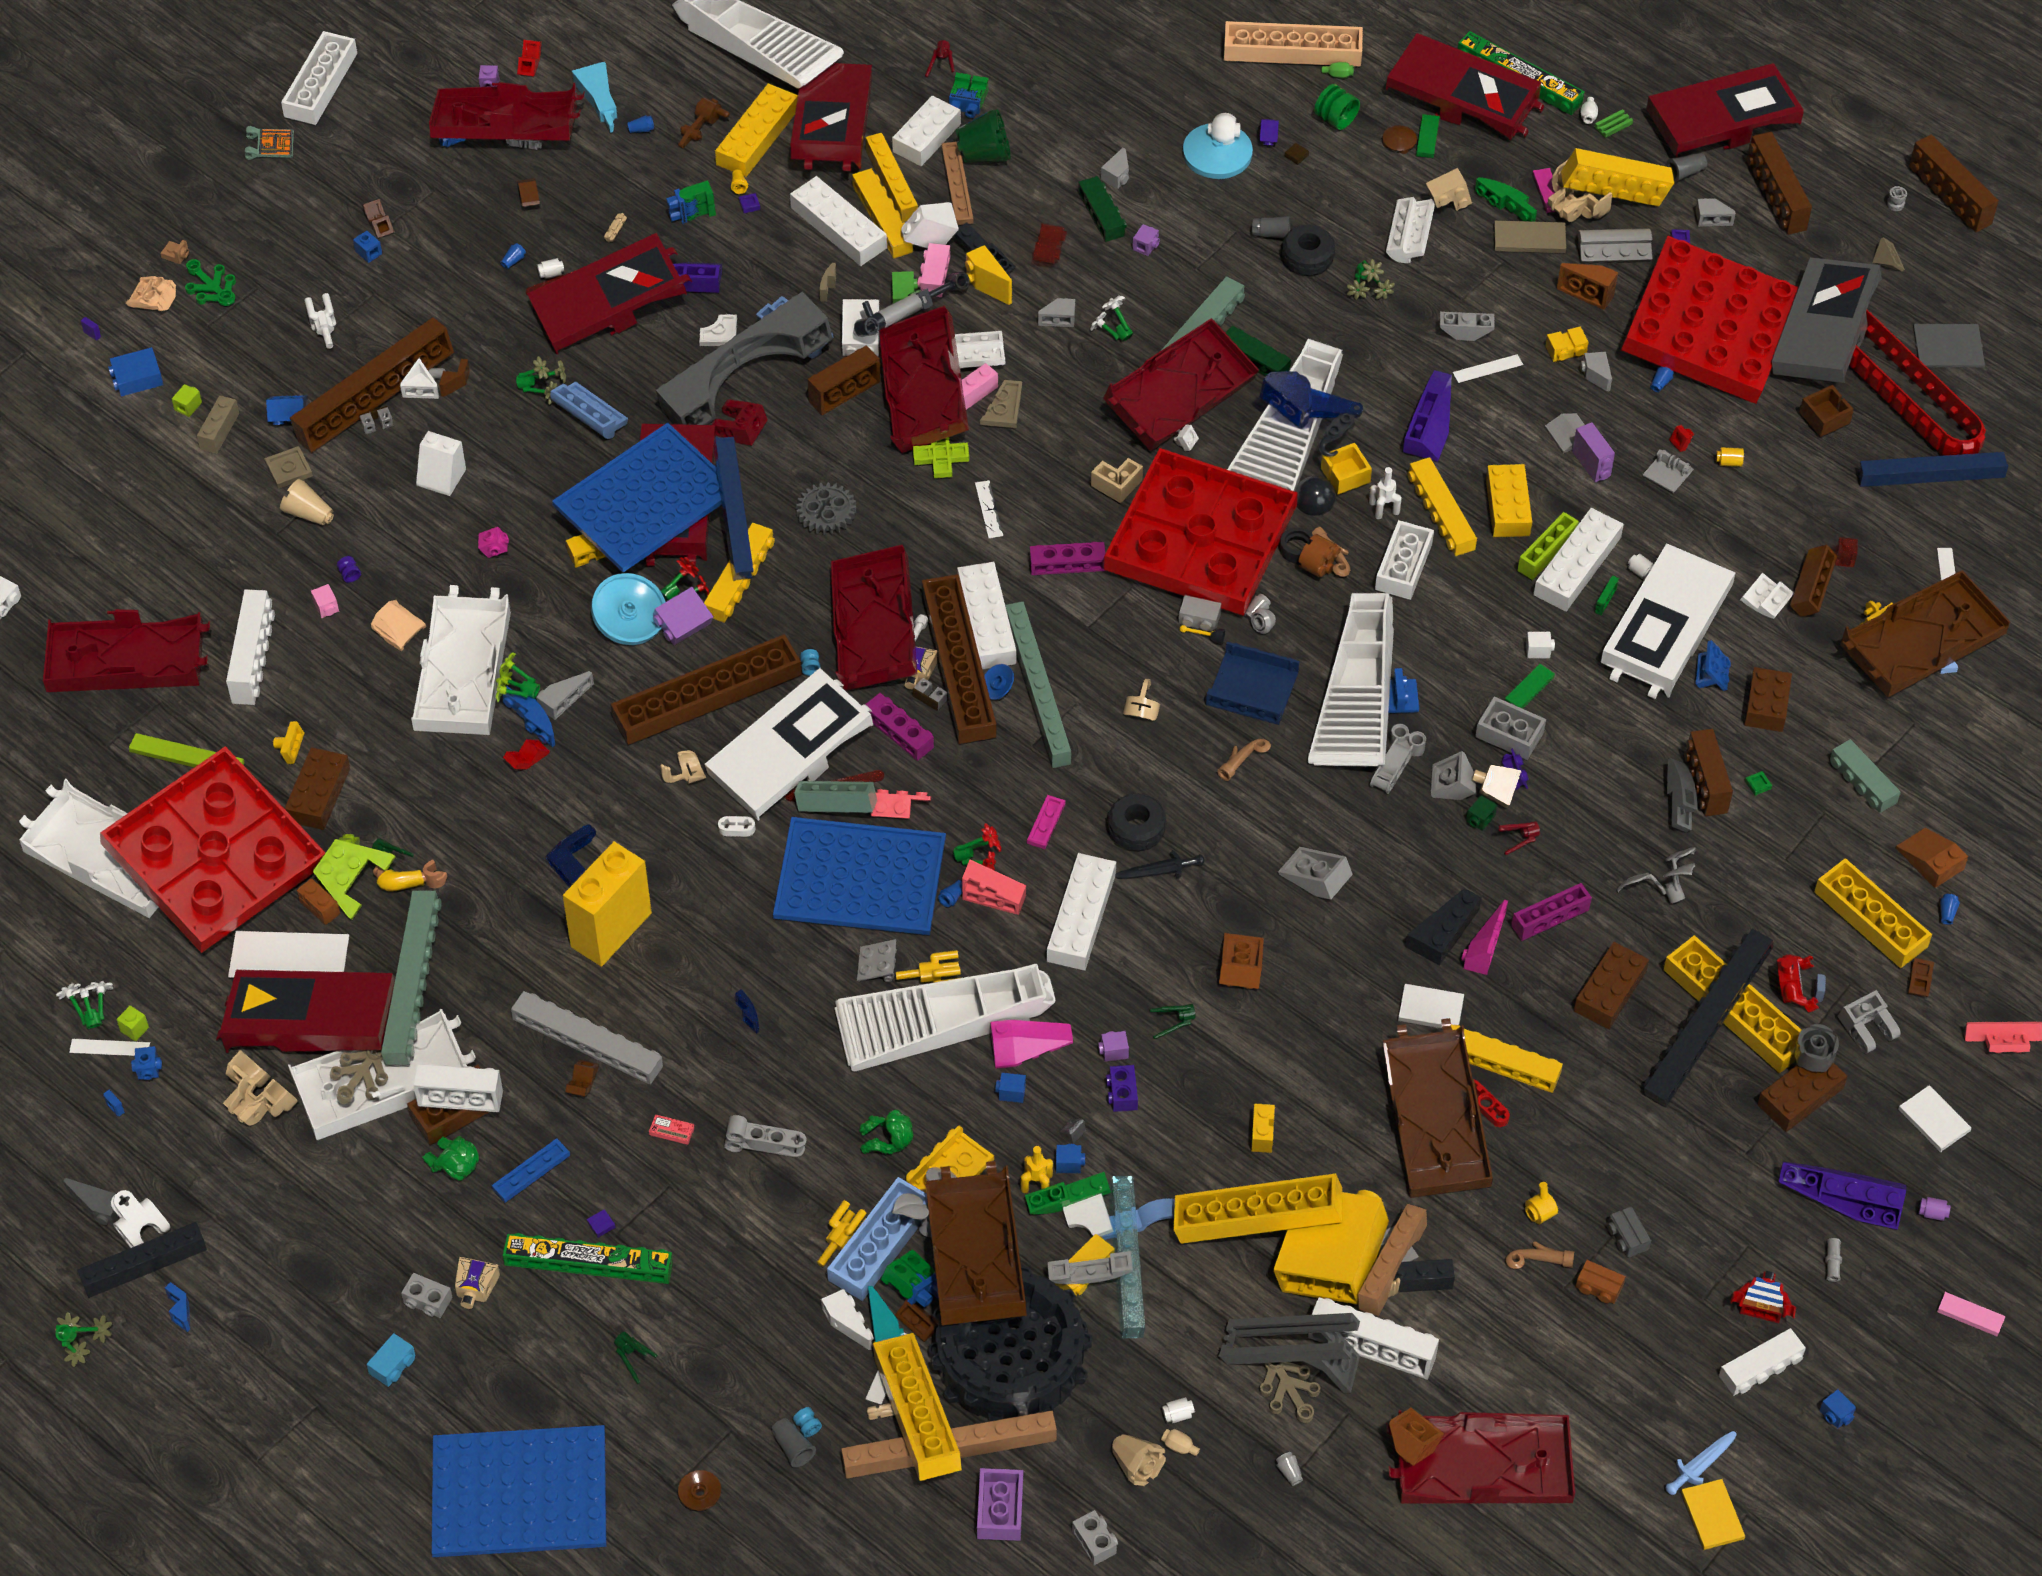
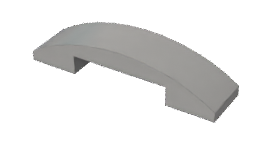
M1131 1251L1111 1253L1110 1258L1069 1263L1068 1259L1048 1262L1049 1280L1057 1284L1101 1282L1133 1272Z

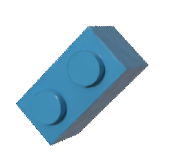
M393 1333L366 1364L369 1374L389 1387L392 1382H396L400 1378L401 1372L406 1366L408 1367L413 1363L416 1356L414 1347Z

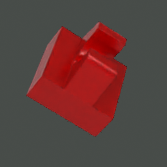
M1682 425L1676 426L1669 440L1680 452L1686 451L1694 433L1690 429H1684Z

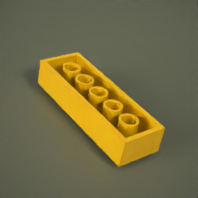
M768 83L715 150L716 165L732 172L737 169L741 170L743 176L747 177L794 117L798 95Z
M1575 148L1561 170L1563 187L1604 196L1611 192L1614 198L1660 206L1674 185L1672 168L1577 148Z
M1846 858L1818 879L1814 892L1899 968L1904 967L1928 948L1932 934Z

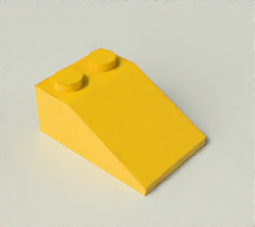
M981 246L966 253V274L974 288L1008 305L1012 304V279L986 246Z

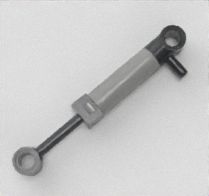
M965 272L948 274L944 285L930 292L928 288L916 290L908 294V297L874 314L869 301H865L862 305L867 317L858 319L855 322L854 331L860 337L876 335L878 331L917 311L933 306L931 298L947 290L958 291L968 288L970 283L969 277Z

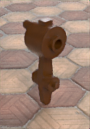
M706 97L702 98L695 108L696 121L691 126L687 124L681 126V134L684 136L678 146L684 148L692 139L695 141L701 140L702 133L699 129L703 123L714 124L719 116L728 118L729 112L722 109L717 100L713 98L710 100Z

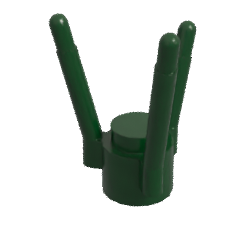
M378 838L372 846V849L392 853L394 850L411 857L414 856L413 853L394 846L381 838Z
M1193 1004L1151 1008L1150 1012H1176L1178 1020L1183 1021L1154 1035L1153 1038L1157 1039L1183 1026L1191 1025V1020H1194L1196 1017Z
M622 1332L614 1341V1344L618 1347L616 1352L621 1356L635 1382L640 1384V1380L625 1353L630 1354L637 1350L644 1356L648 1353L656 1358L658 1355L638 1342L634 1337H631L627 1332Z

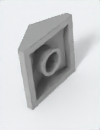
M1577 413L1561 414L1545 425V429L1561 452L1566 453L1573 450L1576 428L1585 424Z

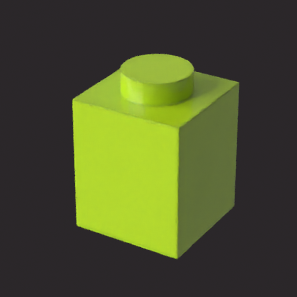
M184 384L172 398V403L175 411L190 417L201 405L202 400L198 389Z
M129 1006L116 1019L120 1032L135 1042L149 1028L146 1016L132 1006Z

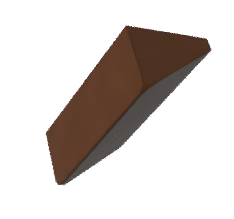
M908 1299L895 1314L898 1319L924 1342L936 1333V1328H938V1324L933 1321L931 1315L917 1303L911 1305Z

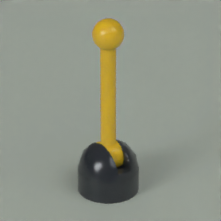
M1185 625L1180 626V631L1183 633L1187 631L1211 637L1213 642L1223 644L1225 629L1215 628L1212 632L1187 628Z

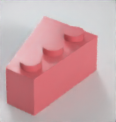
M969 860L962 877L963 900L1019 915L1026 898V885Z

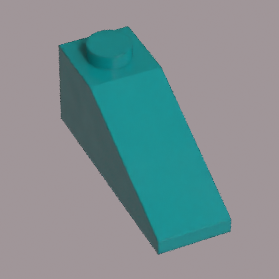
M868 1286L875 1342L904 1335L903 1328H899L897 1318L873 1286Z

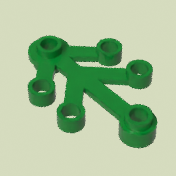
M192 259L187 262L188 273L197 276L205 284L187 283L185 285L186 293L189 295L195 294L196 291L216 293H198L196 295L198 304L203 305L207 301H218L219 304L228 306L235 302V294L232 292V286L236 284L234 275H226L224 278L225 288H220L221 278L225 274L223 265L218 264L214 267L215 274L212 280L202 271L199 260Z

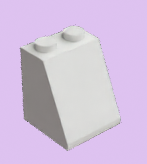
M952 203L920 205L901 228L904 241L928 248L929 243L946 245L958 231Z
M843 299V356H849L857 349H861L866 345L879 356V331L876 335L865 337L858 336L854 331L855 322L858 319L867 317L862 303L869 301L874 314L879 311V300Z
M428 431L420 443L416 484L417 486L450 496L466 470L462 442Z

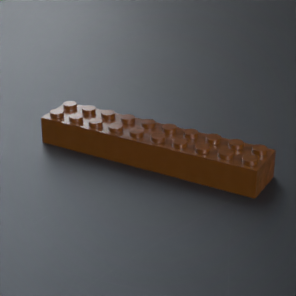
M432 317L291 416L290 420L298 442L309 452H314L360 419L359 414L372 411L401 390V382L418 359L421 360L429 371L453 354L454 350L447 328Z
M959 574L922 580V595L937 650V657L958 743L996 738V721Z
M784 634L611 703L612 718L629 745L802 675L801 661Z

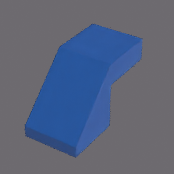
M170 1282L165 1287L168 1298L176 1303L169 1310L171 1320L188 1332L190 1330V1311L187 1295Z

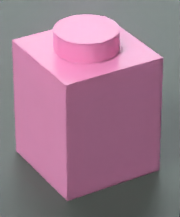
M329 584L311 590L313 602L321 618L339 612L337 600Z

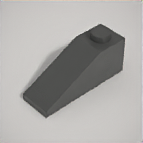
M68 1178L64 1179L67 1192L98 1223L114 1226L113 1224L118 1220L119 1216L111 1207V1199L116 1193ZM120 1199L121 1201L119 1202V1205L122 1206L124 1204L123 1199Z

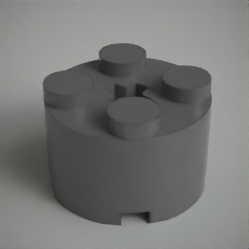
M1813 1024L1801 1030L1794 1050L1797 1065L1810 1071L1826 1072L1834 1063L1839 1047L1838 1037L1833 1034L1829 1027L1821 1024Z

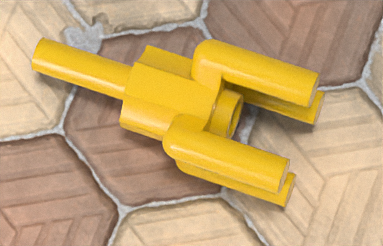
M958 951L933 953L930 955L931 962L919 963V969L896 972V979L920 977L921 983L953 980H941V977L961 975L959 963L939 964V961L958 958Z
M1039 1146L1033 1148V1156H1026L1024 1159V1174L1021 1175L1022 1193L1029 1191V1181L1031 1180L1039 1181L1041 1189L1049 1187V1179L1053 1176V1161L1051 1159L1046 1160L1043 1157Z
M843 1200L829 1220V1225L833 1228L826 1238L829 1246L817 1261L818 1265L824 1267L836 1249L840 1251L844 1248L867 1214L863 1209H860L856 1215L851 1210L846 1212L850 1204Z

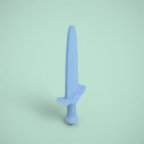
M1732 1431L1724 1435L1685 1466H1683L1682 1459H1677L1676 1465L1680 1476L1666 1485V1491L1671 1495H1675L1677 1490L1687 1481L1694 1485L1703 1484V1478L1699 1476L1730 1446L1736 1437V1432Z

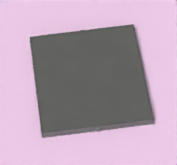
M1978 324L1913 325L1918 359L1927 367H1985L1983 345L1981 344Z

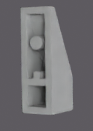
M588 671L549 685L545 690L539 692L536 697L537 702L548 716L556 720L594 685L592 672Z

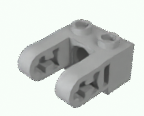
M1877 990L1843 1007L1838 1015L1848 1033L1865 1054L1875 1050L1876 1043L1864 1024L1873 1020L1889 1041L1901 1035L1898 1025L1886 1009L1888 1006Z

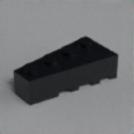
M1464 888L1409 932L1405 947L1440 966L1480 910L1482 897Z

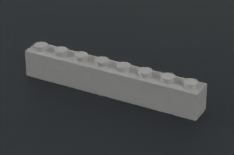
M523 991L511 1008L513 1020L650 1085L663 1067L662 1056L658 1052L643 1048L641 1044L631 1042L620 1034H614L603 1026H597L586 1018H580L570 1010H563L553 1002H546L536 994H529Z

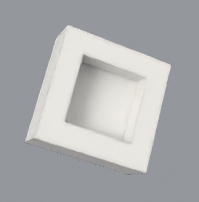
M1185 425L1178 432L1179 435L1174 438V441L1178 446H1182L1184 451H1190L1199 438L1192 425Z

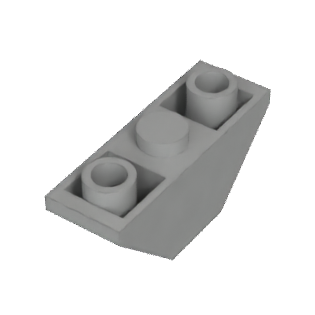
M1440 312V328L1456 340L1475 341L1494 330V314Z

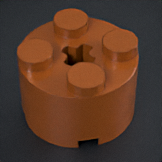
M1314 534L1310 538L1313 541L1310 545L1306 543L1300 554L1299 563L1301 565L1299 567L1317 577H1322L1326 573L1330 574L1332 572L1334 559L1339 555L1341 548L1330 540Z

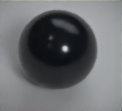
M1309 476L1303 479L1295 492H1298L1297 507L1305 514L1312 516L1323 515L1329 512L1335 504V489L1331 482L1324 477Z

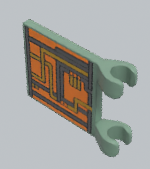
M246 127V137L248 139L258 137V149L253 147L245 148L246 159L250 160L256 157L293 158L294 130Z

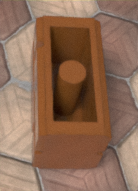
M313 879L308 880L298 888L299 901L319 918L324 925L339 916L338 902Z
M1586 1260L1577 1279L1576 1288L1583 1294L1597 1296L1604 1303L1610 1302L1615 1304L1623 1288L1626 1276Z

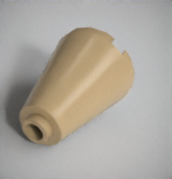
M297 479L287 490L290 493L287 497L284 496L281 501L280 509L285 513L320 525L329 524L334 517L332 514L333 510L305 481Z

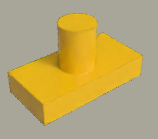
M297 721L290 722L285 737H275L273 740L274 748L281 749L280 753L287 764L295 763L304 736V731Z

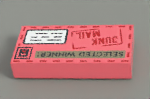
M655 1114L649 1135L688 1145L695 1127L691 1123Z

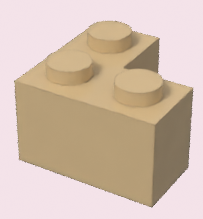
M1458 168L1426 183L1428 192L1437 208L1452 202L1457 211L1472 204L1467 184Z
M1129 458L1118 469L1102 461L1091 472V486L1119 503H1122L1143 480V466Z

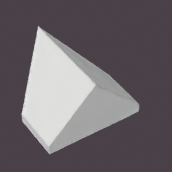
M418 359L401 382L402 397L439 399L437 383L421 360Z

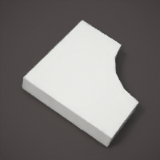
M719 315L714 324L700 328V346H720L731 340L737 332V315Z
M1102 1194L1063 1207L1069 1228H1085L1093 1236L1097 1234L1100 1237L1114 1232Z

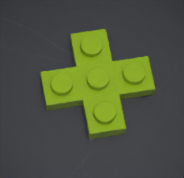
M949 437L933 442L931 445L913 446L914 465L933 464L934 478L952 477L951 463L969 462L968 443L950 444Z

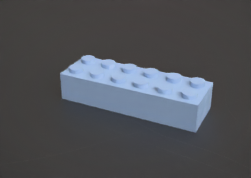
M898 1177L827 1268L828 1281L863 1301L869 1293L868 1286L874 1287L883 1275L886 1266L893 1262L921 1225L922 1220L892 1213L897 1198L906 1193L914 1194L920 1197L923 1204L927 1205L928 1208L927 1193Z

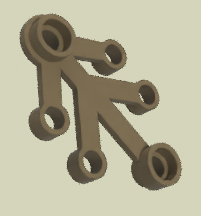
M364 1050L363 1052H345L341 1054L339 1062L342 1066L346 1067H332L330 1071L331 1079L340 1080L343 1075L354 1074L349 1083L339 1087L336 1098L341 1104H347L352 1101L354 1089L362 1078L367 1088L365 1096L370 1100L377 1098H373L372 1094L369 1093V1091H379L374 1085L369 1068L373 1064L377 1073L375 1078L377 1085L383 1086L387 1083L388 1075L384 1072L381 1063L383 1060L382 1050ZM364 1060L362 1064L350 1066L352 1061Z
M1272 1362L1265 1363L1268 1372L1264 1382L1260 1385L1261 1395L1265 1397L1270 1396L1273 1391L1272 1382L1275 1375L1277 1374L1280 1379L1274 1400L1270 1403V1411L1274 1414H1279L1282 1411V1401L1287 1391L1297 1408L1298 1420L1303 1423L1310 1422L1314 1417V1409L1311 1405L1304 1404L1295 1389L1307 1391L1311 1397L1319 1395L1320 1385L1318 1383L1303 1381L1309 1378L1310 1368L1306 1365L1299 1366L1290 1362H1277L1279 1365H1272ZM1304 1370L1307 1374H1301L1300 1371ZM1285 1371L1297 1373L1298 1378L1301 1380L1289 1377ZM1268 1387L1270 1390L1264 1391L1263 1388ZM1314 1387L1317 1391L1313 1392L1310 1389ZM1277 1404L1280 1406V1408L1276 1409L1273 1407V1405ZM1307 1413L1309 1416L1303 1417L1302 1414Z

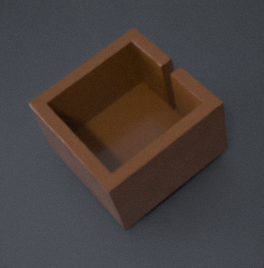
M1831 385L1803 398L1799 413L1817 434L1822 437L1850 424L1854 409L1845 398L1841 399L1842 395Z

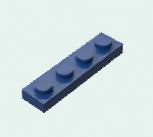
M556 1138L494 1183L492 1190L506 1203L568 1158L570 1152Z

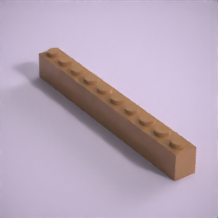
M1053 1411L951 1429L960 1451V1458L1056 1441L1057 1436ZM904 1437L842 1448V1460L846 1479L914 1467Z

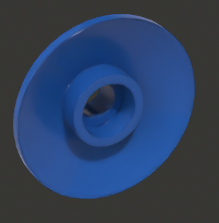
M997 664L991 667L984 675L991 700H996L1006 695L1014 681V673L1006 664Z

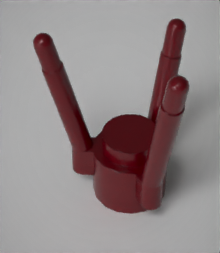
M941 40L937 43V48L934 50L925 74L926 77L929 76L937 56L939 58H946L948 56L951 71H955L952 58L953 52L950 50V43L948 41Z
M1536 821L1499 825L1500 832L1520 830L1522 837L1527 838L1505 851V855L1514 852L1528 843L1535 842V837L1540 835L1539 825Z

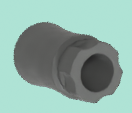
M1703 153L1671 158L1666 161V167L1672 168L1674 182L1698 173L1708 165Z
M1290 216L1254 218L1252 223L1253 236L1261 235V237L1284 239L1291 229Z
M783 1418L772 1426V1433L787 1455L792 1467L803 1466L814 1457L816 1447L799 1432L790 1420Z

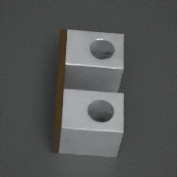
M387 406L359 414L365 434L376 431L373 421L379 419L383 429L393 426L392 417Z
M922 678L913 688V697L938 711L947 701V692L937 687L928 696L932 692V683Z

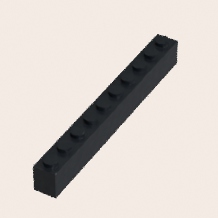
M1751 929L1749 934L1745 933L1741 939L1739 949H1735L1732 952L1728 965H1724L1721 968L1718 980L1711 983L1708 995L1701 998L1697 1011L1690 1014L1685 1029H1680L1674 1045H1670L1667 1048L1664 1060L1657 1063L1654 1075L1646 1079L1643 1086L1645 1096L1667 1107L1772 951L1773 940L1754 929Z

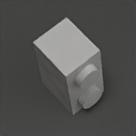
M1185 595L1179 612V624L1205 631H1213L1217 628L1221 615V603Z

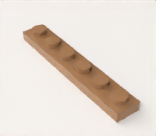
M957 142L942 143L944 164L957 225H963L966 222L972 224L973 214L961 152L958 149Z

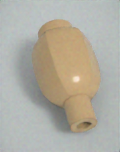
M1166 1429L1161 1440L1165 1442L1166 1447L1177 1453H1191L1197 1456L1200 1448L1193 1445L1191 1438L1179 1430L1173 1429L1170 1431Z

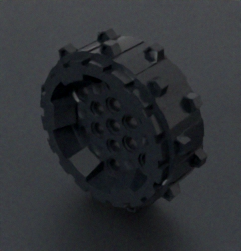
M1021 1266L1027 1316L984 1320L981 1323L967 1322L942 1325L940 1308H935L933 1313V1321L938 1324V1328H936V1342L929 1344V1357H931L934 1370H938L942 1383L946 1386L944 1398L949 1403H960L969 1412L988 1418L989 1422L1053 1411L1054 1416V1408L1059 1404L1061 1405L1070 1396L1077 1384H1084L1088 1377V1372L1082 1367V1364L1084 1363V1350L1092 1347V1335L1088 1333L1086 1322H1082L1080 1312L1074 1305L1076 1294L1071 1289H1060L1054 1282L1043 1276L1032 1274L1030 1267ZM1011 1326H1017V1327H1019V1328H1017V1329H1011L1010 1327H1011ZM991 1332H997V1333H999V1334H997V1335H991L990 1333H991ZM1047 1332H1053L1054 1334H1053V1335H1047L1046 1333H1047ZM1032 1338L1034 1341L1029 1342L1026 1339ZM1012 1344L1014 1347L1008 1348L1006 1345ZM990 1350L994 1351L993 1354H987L986 1352ZM967 1357H973V1358H975V1359L970 1360V1359H966V1358H967ZM1023 1357H1029V1358H1031V1359H1029V1360H1023L1022 1358H1023ZM1009 1363L1010 1366H1002V1364ZM1044 1369L1046 1372L1040 1373L1038 1370Z

